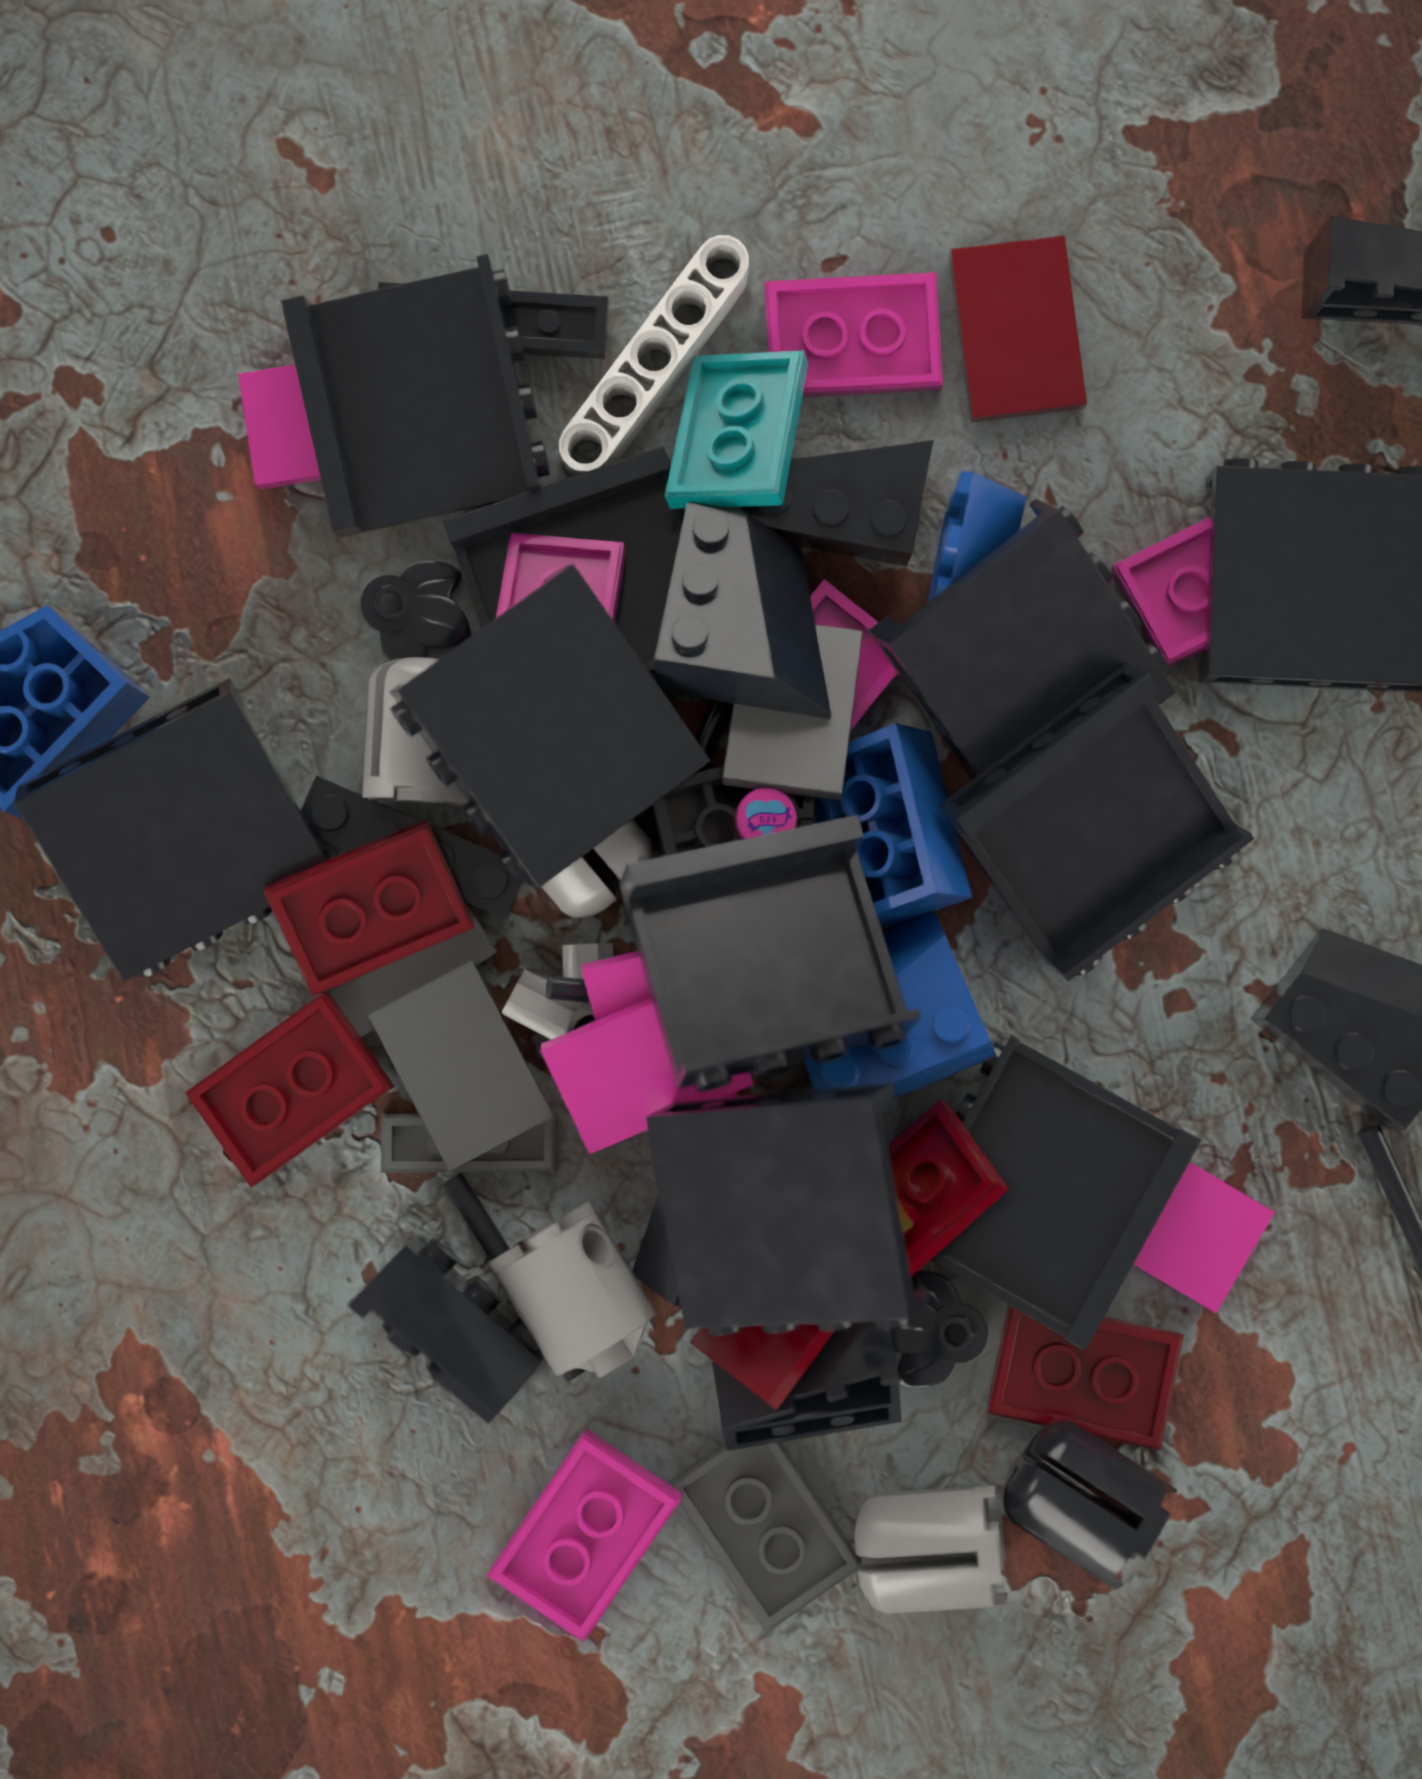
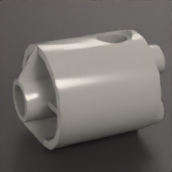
M589 1200L560 1218L565 1228L561 1229L557 1222L554 1224L551 1222L523 1239L522 1243L527 1249L526 1252L523 1253L519 1245H516L488 1262L555 1376L566 1373L574 1368L595 1372L598 1377H601L623 1365L639 1353L638 1348L647 1322L657 1313Z

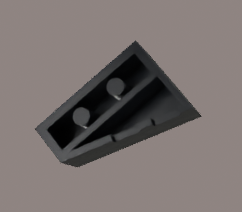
M1330 216L1304 251L1301 319L1422 325V231Z
M934 440L791 459L783 505L745 506L741 508V511L748 513L795 546L907 567L913 552Z

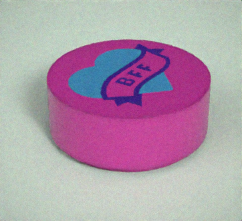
M757 789L745 796L739 803L735 813L736 829L742 839L794 829L796 825L794 805L784 793L776 789Z

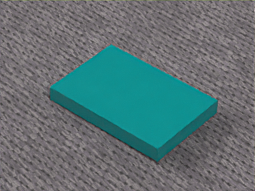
M804 350L693 356L665 492V498L670 509L686 508L687 503L712 507L783 505L808 368V361Z

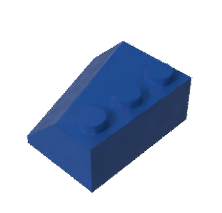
M961 471L945 509L927 603L1023 528L1020 525L1026 496L977 473Z
M48 605L0 631V808L4 812L22 820L24 819L14 805L18 785L111 739L150 698L108 656Z
M894 723L848 742L841 800L815 797L814 816L811 820V825L858 815L864 838L857 848V853L881 930L972 898L957 833L938 807L948 796L932 732L899 723Z
M935 911L899 923L884 935L907 1011L919 1009L921 1018L906 1035L907 1040L897 1046L876 1051L871 1049L870 1043L848 1048L849 1054L847 1056L824 1064H814L812 1057L803 1059L815 1090L893 1083L895 1098H898L996 1057L991 1040Z

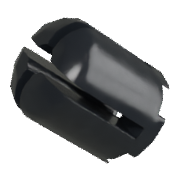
M1059 1420L1043 1427L1030 1439L1021 1453V1457L1027 1463H1023L1020 1468L1017 1466L1013 1467L1006 1479L1003 1502L1004 1510L1012 1523L1069 1559L1113 1590H1117L1124 1585L1123 1582L1115 1578L1118 1572L1130 1558L1134 1559L1138 1556L1144 1560L1160 1536L1171 1514L1161 1507V1503L1165 1494L1175 1493L1177 1489L1075 1422Z

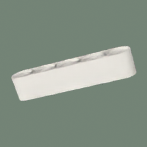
M717 235L709 238L699 248L563 430L559 439V452L565 471L570 477L617 462L690 365L693 356L699 353L743 294L748 284L749 255L746 247L738 239L730 235ZM727 259L738 267V271L730 278L718 279L711 275L708 267L716 260ZM686 304L698 306L704 312L703 318L693 325H684L678 322L673 315L680 306ZM650 350H661L671 359L669 364L659 371H649L643 368L639 361L641 356ZM617 395H626L632 398L637 405L628 416L614 417L605 410L607 402ZM585 440L598 443L602 448L599 458L589 464L578 463L571 457L574 446Z

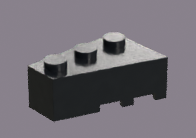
M874 1321L854 1322L850 1327L835 1330L777 1410L718 1364L712 1363L722 1431L727 1451L902 1422L899 1375L890 1328H876Z

